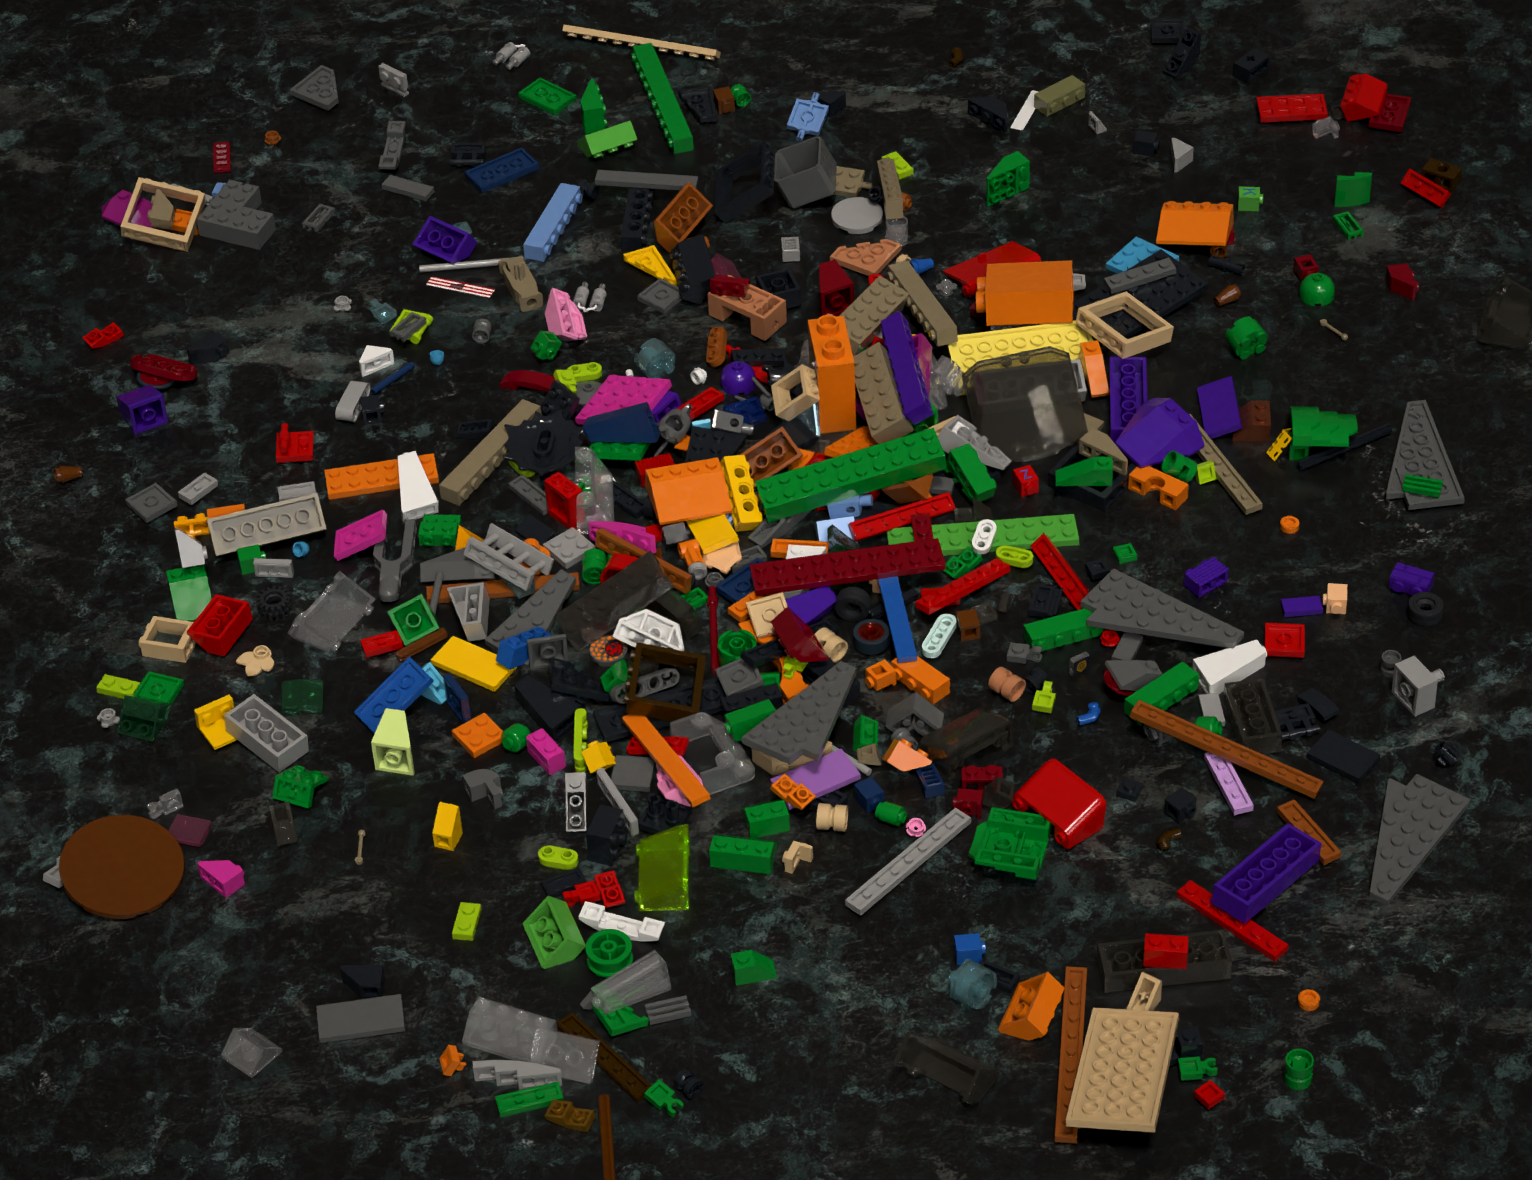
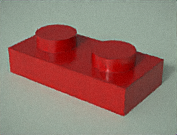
M397 630L360 640L366 658L403 648V642Z

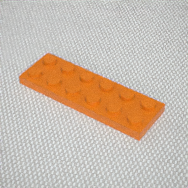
M434 453L418 456L430 484L439 483ZM398 459L324 470L329 500L400 489Z

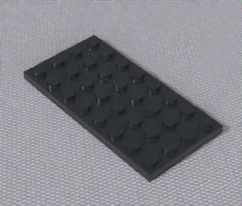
M1160 249L1128 270L1170 258L1176 267V274L1111 294L1106 285L1103 284L1073 303V321L1077 318L1078 308L1126 291L1162 318L1209 289V283ZM1124 309L1099 317L1126 339L1147 327ZM1098 341L1102 355L1110 350Z

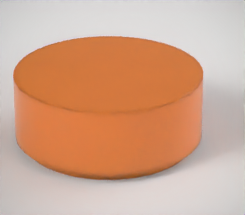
M1285 516L1280 521V529L1284 533H1295L1299 530V520L1293 516Z
M1307 989L1299 993L1298 1005L1300 1008L1306 1011H1313L1318 1008L1320 996L1316 991Z

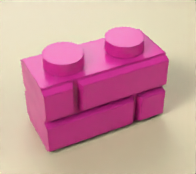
M539 729L527 735L528 753L549 775L566 767L564 751L558 747V744L544 729Z

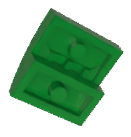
M1355 172L1354 176L1337 175L1334 207H1351L1369 203L1372 173Z

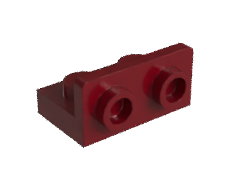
M715 275L714 278L710 279V294L745 298L750 286V279Z

